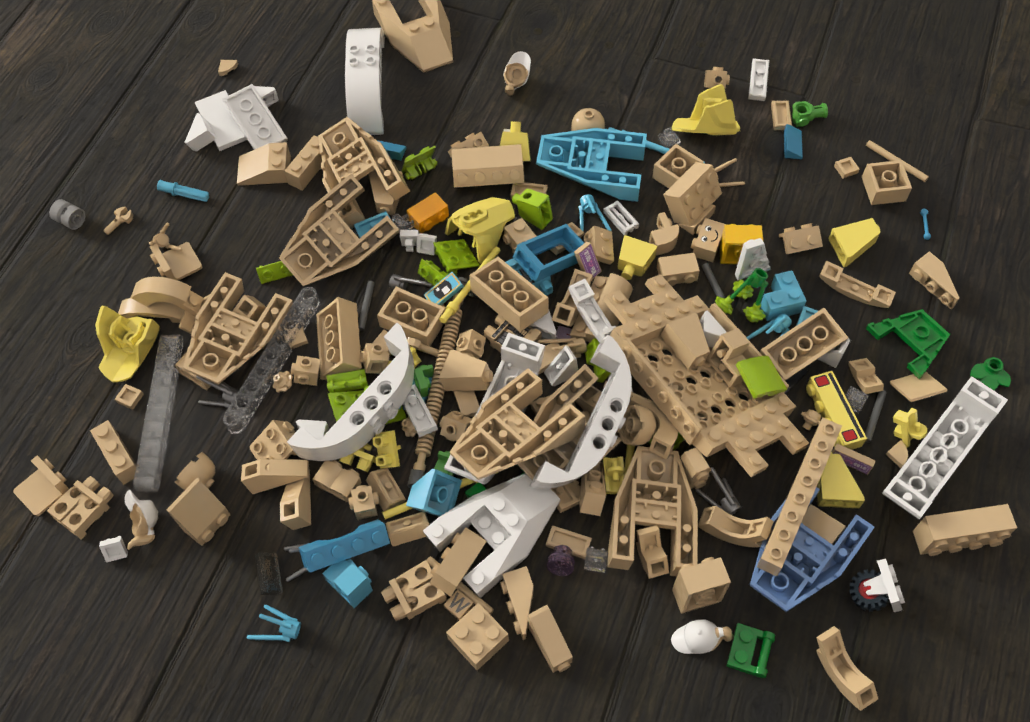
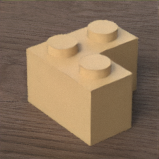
M739 328L721 334L706 358L730 388L744 382L736 364L738 361L746 359L742 354L750 344V341Z

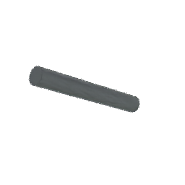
M703 264L702 269L716 297L725 298L709 264Z
M368 281L358 322L359 331L365 330L375 285L373 281Z
M885 390L878 392L865 432L867 437L865 442L870 443L887 394Z

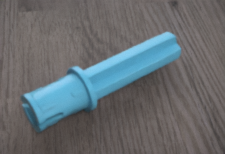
M159 180L157 183L158 191L171 193L172 196L179 195L207 202L209 199L207 191L182 186L177 182L170 183Z

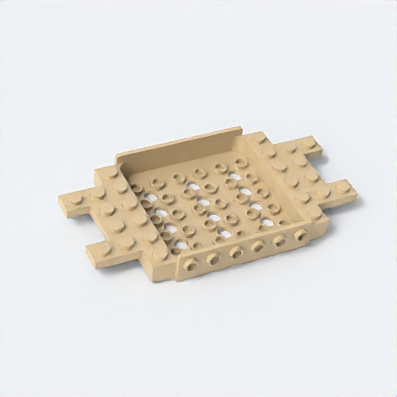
M661 274L647 279L645 283L654 295L630 303L620 290L604 296L603 301L623 324L613 328L610 336L613 337L625 354L632 376L689 445L693 444L705 457H709L727 448L749 476L753 477L769 466L757 452L760 449L780 440L791 454L794 455L810 444L787 418L796 408V405L788 398L785 391L772 396L767 394L754 399L745 382L730 388L707 360L701 367H693L688 370L660 336L667 323L695 312L700 320L707 310L726 332L737 329L716 303L711 304L710 308H708L698 295L683 300ZM751 342L742 354L746 359L762 356ZM662 350L670 351L672 356L665 355ZM648 356L656 357L658 362L650 361ZM700 372H706L710 378L702 377ZM781 377V379H782V381L784 382L786 388H788L789 385H788V384L786 383V381ZM686 378H692L696 384L688 383ZM672 384L679 385L682 388V391L675 390L672 387ZM739 394L745 395L748 398V401L741 400L739 398ZM725 401H731L734 404V407L727 406ZM711 407L718 408L721 414L714 413ZM697 414H703L707 418V421L700 420L697 417Z

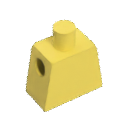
M511 122L510 132L502 133L500 146L521 144L523 161L531 162L528 133L521 132V122Z
M625 235L618 261V269L623 271L621 276L626 280H631L633 274L643 276L656 257L657 246Z

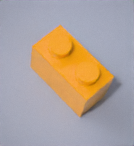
M435 192L407 209L408 221L419 233H423L449 217L448 205Z

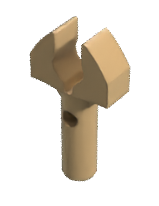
M126 207L116 209L114 211L116 218L104 229V232L109 235L121 223L129 224L133 220L132 211H128Z
M408 337L407 341L410 348L413 347L416 350L437 357L438 349L422 344L418 339Z

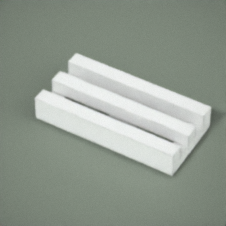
M619 201L604 208L603 213L624 236L628 232L631 233L634 228H639V223ZM614 207H616L623 214V216Z

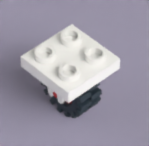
M886 559L877 561L880 569L879 573H876V570H871L870 572L867 569L863 573L858 572L856 577L853 576L852 583L850 582V594L858 607L860 606L863 610L867 609L869 612H873V610H881V607L885 608L887 606L886 603L891 602L894 612L902 611L901 604L905 603L900 586L894 585L898 580L893 565H888Z

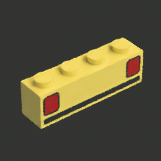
M833 371L810 377L806 390L815 402L816 411L821 414L822 418L842 426L834 447L836 444L851 450L862 447L867 437Z

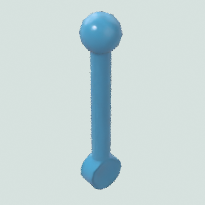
M922 209L920 214L923 216L924 239L929 240L931 234L929 233L927 223L928 210Z

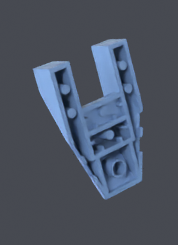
M816 487V489H815V491H814V494H813L812 499H811V501H810V503H809V506H810V504L813 502V500L815 499L816 495L818 494V492H819V490H820V489L817 488V487ZM785 501L782 503V505L771 518V520L774 521L771 527V533ZM856 514L835 545H832L801 523L778 576H774L757 567L769 540L768 537L767 540L762 541L750 586L787 612L840 577L870 535L874 526Z

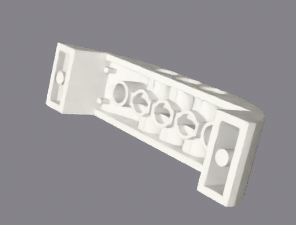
M382 28L349 29L346 38L345 60L347 117L370 135L384 134V120L381 109L384 31Z
M396 323L384 336L389 352L395 358L321 440L318 441L304 428L300 427L287 441L297 456L313 461H330L346 457L365 446L376 434H380L387 421L397 415L398 409L404 403L411 390L415 370L413 356L405 332L400 324Z
M511 333L507 334L501 347V362L476 415L486 400L529 368L538 376L545 345ZM451 455L444 467L447 471L481 484L488 483L495 475L492 474L477 480Z
M608 334L598 345L590 362L611 374L565 470L547 461L538 468L530 484L533 488H556L575 481L596 466L609 447H613L616 442L617 436L615 433L618 428H622L626 420L623 416L630 401L632 378L625 354L613 337Z
M971 376L882 494L917 519H920L1008 399Z

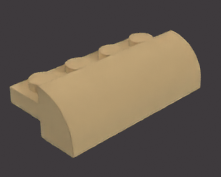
M613 273L609 277L596 276L591 285V289L595 293L594 299L611 326L615 325L617 327L620 320L605 304L603 298L606 294L620 290L629 300L633 290L632 285L625 278ZM579 313L570 336L571 338L576 337V339L583 338L590 343L595 336Z

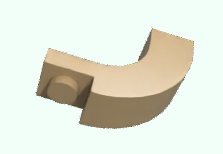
M575 269L569 286L583 279H586L590 286L593 275ZM568 289L562 302H557L552 321L571 327L574 325L579 311Z
M165 277L141 279L136 282L131 295L133 300L146 307L155 302H167L193 315L199 312L203 297L190 291L191 286Z
M634 395L629 405H640L648 408L654 414L657 429L649 451L667 460L675 445L678 430L654 401L651 404Z
M718 506L704 508L698 527L712 536L732 544L745 547H761L762 541L767 540L770 536L774 521L768 517L755 520L740 519L728 514Z
M833 626L816 637L819 649L816 650L819 659L840 692L860 711L878 700L874 682L858 670L847 654L840 630Z

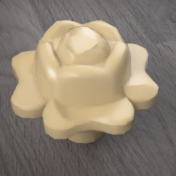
M289 371L279 372L273 377L274 383L272 387L278 393L281 391L286 392L292 386L293 376Z
M809 409L807 412L801 413L805 420L803 425L805 429L810 430L812 426L819 425L821 415L817 411Z
M408 416L407 419L402 421V430L405 432V436L414 437L417 432Z

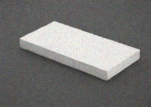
M253 84L223 98L224 104L254 150L269 143H284L288 141Z
M226 90L195 102L199 113L211 126L216 137L214 142L219 151L247 140L223 102V98L228 96Z

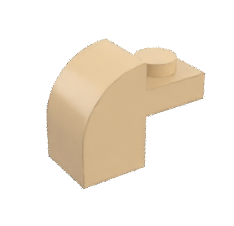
M665 212L658 214L656 224L658 230L651 231L649 243L657 246L656 256L670 252L677 244L679 226L678 224L672 226V221L670 218H667Z
M657 525L636 530L638 542H636L637 550L648 578L668 574L667 555L661 547L660 532Z

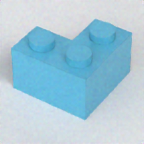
M792 270L775 274L771 284L773 292L764 294L761 301V309L766 315V321H770L773 318L776 319L780 314L790 316L801 313L806 303L805 296Z
M351 559L332 564L322 573L326 581L353 608L373 591L370 585L372 581L368 577L367 571L362 566L357 567Z

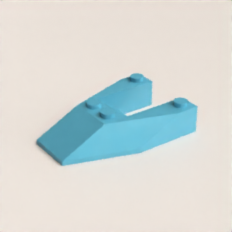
M591 128L541 135L536 165L620 200L638 202L641 175L606 170L609 157L643 161L647 134Z

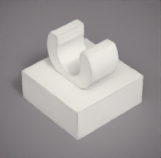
M400 230L401 245L406 247V252H413L414 246H417L418 230Z
M419 233L417 237V252L434 255L436 250L433 243L437 242V236Z
M121 536L100 541L99 547L106 562L127 557L128 551Z

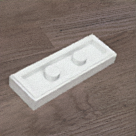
M752 60L748 99L765 101L769 60Z
M412 385L403 406L418 436L422 437L438 430L416 385Z

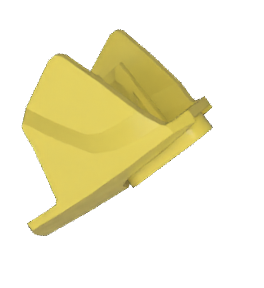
M723 84L700 93L691 117L677 118L672 125V131L707 133L708 135H734L739 132L740 126L735 120L733 102L731 99L727 100Z
M491 197L467 205L454 212L448 219L445 234L448 236L459 228V236L463 232L474 236L472 247H476L478 262L482 264L493 248L497 247L505 224L515 218L512 204L509 200Z
M101 306L95 326L97 337L104 352V357L99 365L103 375L113 383L131 379L152 348L160 326L153 319H145L138 316L127 319L107 306Z

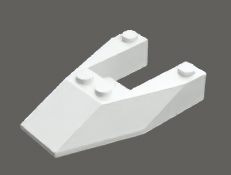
M526 473L473 495L438 517L423 530L428 539L440 552L451 543L457 532L461 534L465 527L468 528L471 525L493 548L494 551L463 577L480 598L503 579L502 574L512 571L528 557L560 502V498L551 488L539 489L531 487L532 480Z

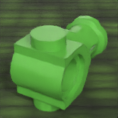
M806 101L795 102L792 106L791 119L796 124V127L806 126L814 118H827L828 116L826 103L813 106Z

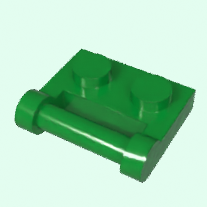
M737 623L726 666L760 678H766L768 672L766 666L772 642L775 641L776 635L769 631H762ZM756 640H763L757 666H752L751 661Z

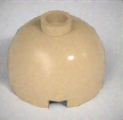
M581 109L572 119V131L591 128L605 129L604 118L596 109Z
M628 405L623 416L626 418L623 429H619L620 438L625 444L633 446L643 445L652 439L657 429L654 414L644 406Z
M203 452L197 455L199 459L196 462L191 461L177 477L178 480L174 482L183 490H186L196 478L208 489L215 482L212 479L215 475V465Z

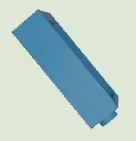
M564 224L518 244L513 258L536 283L577 264L574 251L582 246L584 242L567 224ZM559 245L564 246L570 253L546 265H543L536 257V255Z

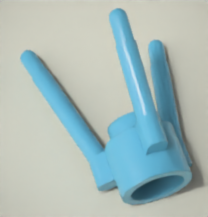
M590 194L582 196L580 198L581 205L578 206L580 229L583 231L585 211L586 213L593 214L597 212L606 229L611 231L609 224L598 208V204L595 203L594 197Z
M780 314L776 319L773 318L769 323L746 338L750 340L767 328L769 329L766 331V334L774 330L777 333L782 332V336L789 331L788 327L792 324V321L786 314Z
M264 605L265 609L285 620L281 621L264 614H260L259 618L280 625L279 632L282 635L247 636V639L283 640L290 642L291 638H297L301 622L269 605Z

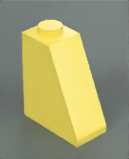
M871 218L832 229L829 241L843 268L850 265L876 243L880 234V227Z
M831 452L817 484V488L820 489L817 494L818 506L860 508L865 501L861 490L841 455Z

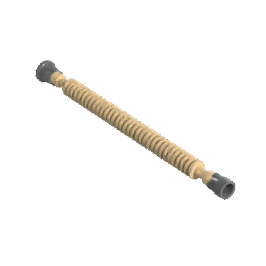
M458 278L464 286L468 282L466 278ZM458 291V292L453 296L452 301L456 298V296L459 294L460 291ZM463 301L460 303L458 311L451 315L445 323L426 403L436 425L438 424L445 392L439 376L450 350L455 349L463 314L462 310H460ZM436 431L418 437L415 449L418 458L410 472L407 484L409 488L425 475V459L431 455Z

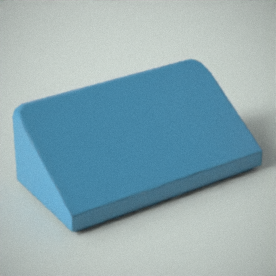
M786 124L784 130L785 158L802 159V131Z
M377 140L384 146L391 159L402 160L406 146Z

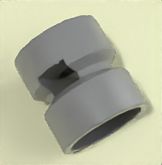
M63 199L55 201L49 211L51 219L72 230L80 228L86 217L83 209Z

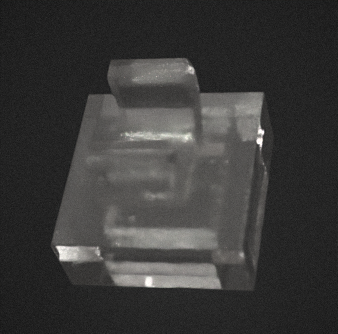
M671 127L658 134L657 140L666 148L671 149L675 144H681L680 138L675 131H672Z
M397 213L392 216V221L399 228V231L409 230L414 227L413 220L406 222L409 220L408 214L401 217Z
M851 386L846 394V398L852 410L860 413L869 395Z
M594 547L587 548L584 569L605 573L608 551H605L603 548L602 550L594 549Z

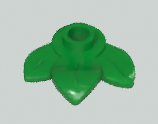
M996 357L988 358L984 363L976 364L970 372V377L979 379L981 383L992 390H995L998 385L1009 387L1011 383L1010 375L1003 370V362Z

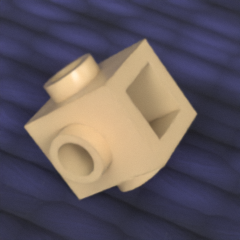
M713 67V70H706L704 87L712 88L723 84L724 88H726V85H729L730 75H727V71H723V67ZM717 76H719L718 82L715 81V78Z
M473 329L463 332L457 340L456 351L479 359L484 353L486 337Z
M366 343L364 351L360 353V361L364 364L365 373L381 374L387 367L389 352H386L385 344Z
M297 356L296 363H292L291 374L294 375L293 383L317 386L320 359Z
M451 411L446 416H443L440 421V435L445 436L450 441H457L470 426L472 418L464 416L459 411Z
M361 485L351 490L352 497L348 498L350 509H354L357 520L378 515L376 504H379L377 492H373L371 485Z

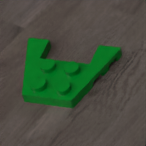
M923 309L900 315L899 318L884 319L880 323H869L866 327V330L877 340L894 331L919 355V357L907 365V368L918 379L922 378L950 336Z

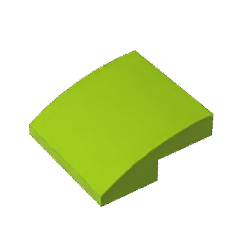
M758 356L737 362L736 367L754 399L767 394L772 396L787 390L769 356Z

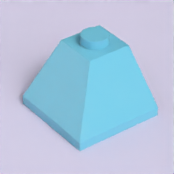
M431 469L412 485L406 506L440 517L454 508L462 480L436 469Z

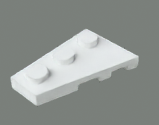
M761 238L751 239L743 244L735 272L737 280L749 277L756 268H761L764 271L771 270L766 256L765 244Z

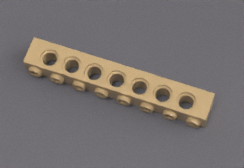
M825 418L821 419L758 562V568L774 576H778L840 433L841 425Z

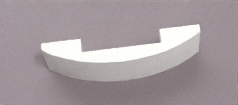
M586 279L570 285L568 289L584 322L595 338L601 342L607 334H611L616 326H611L594 299L595 293Z

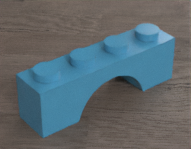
M377 519L358 526L355 531L345 536L331 540H317L298 548L304 567L309 572H313L390 544L385 524Z

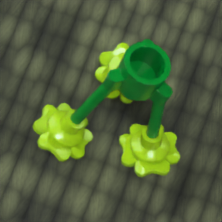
M756 268L745 282L742 279L733 283V290L735 292L726 298L717 296L715 300L717 306L724 313L732 314L733 308L731 303L736 296L746 300L748 297L753 296L752 292L754 290L751 286L754 288L761 287L753 307H746V309H743V312L750 322H758L766 318V315L763 313L764 311L760 309V302L768 285L766 281L768 274L766 271Z

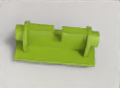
M421 259L418 274L435 286L448 275L444 271L440 272L441 269L431 260L425 261Z
M282 261L256 268L261 284L293 275Z
M365 369L326 375L327 388L330 393L363 389L368 386Z

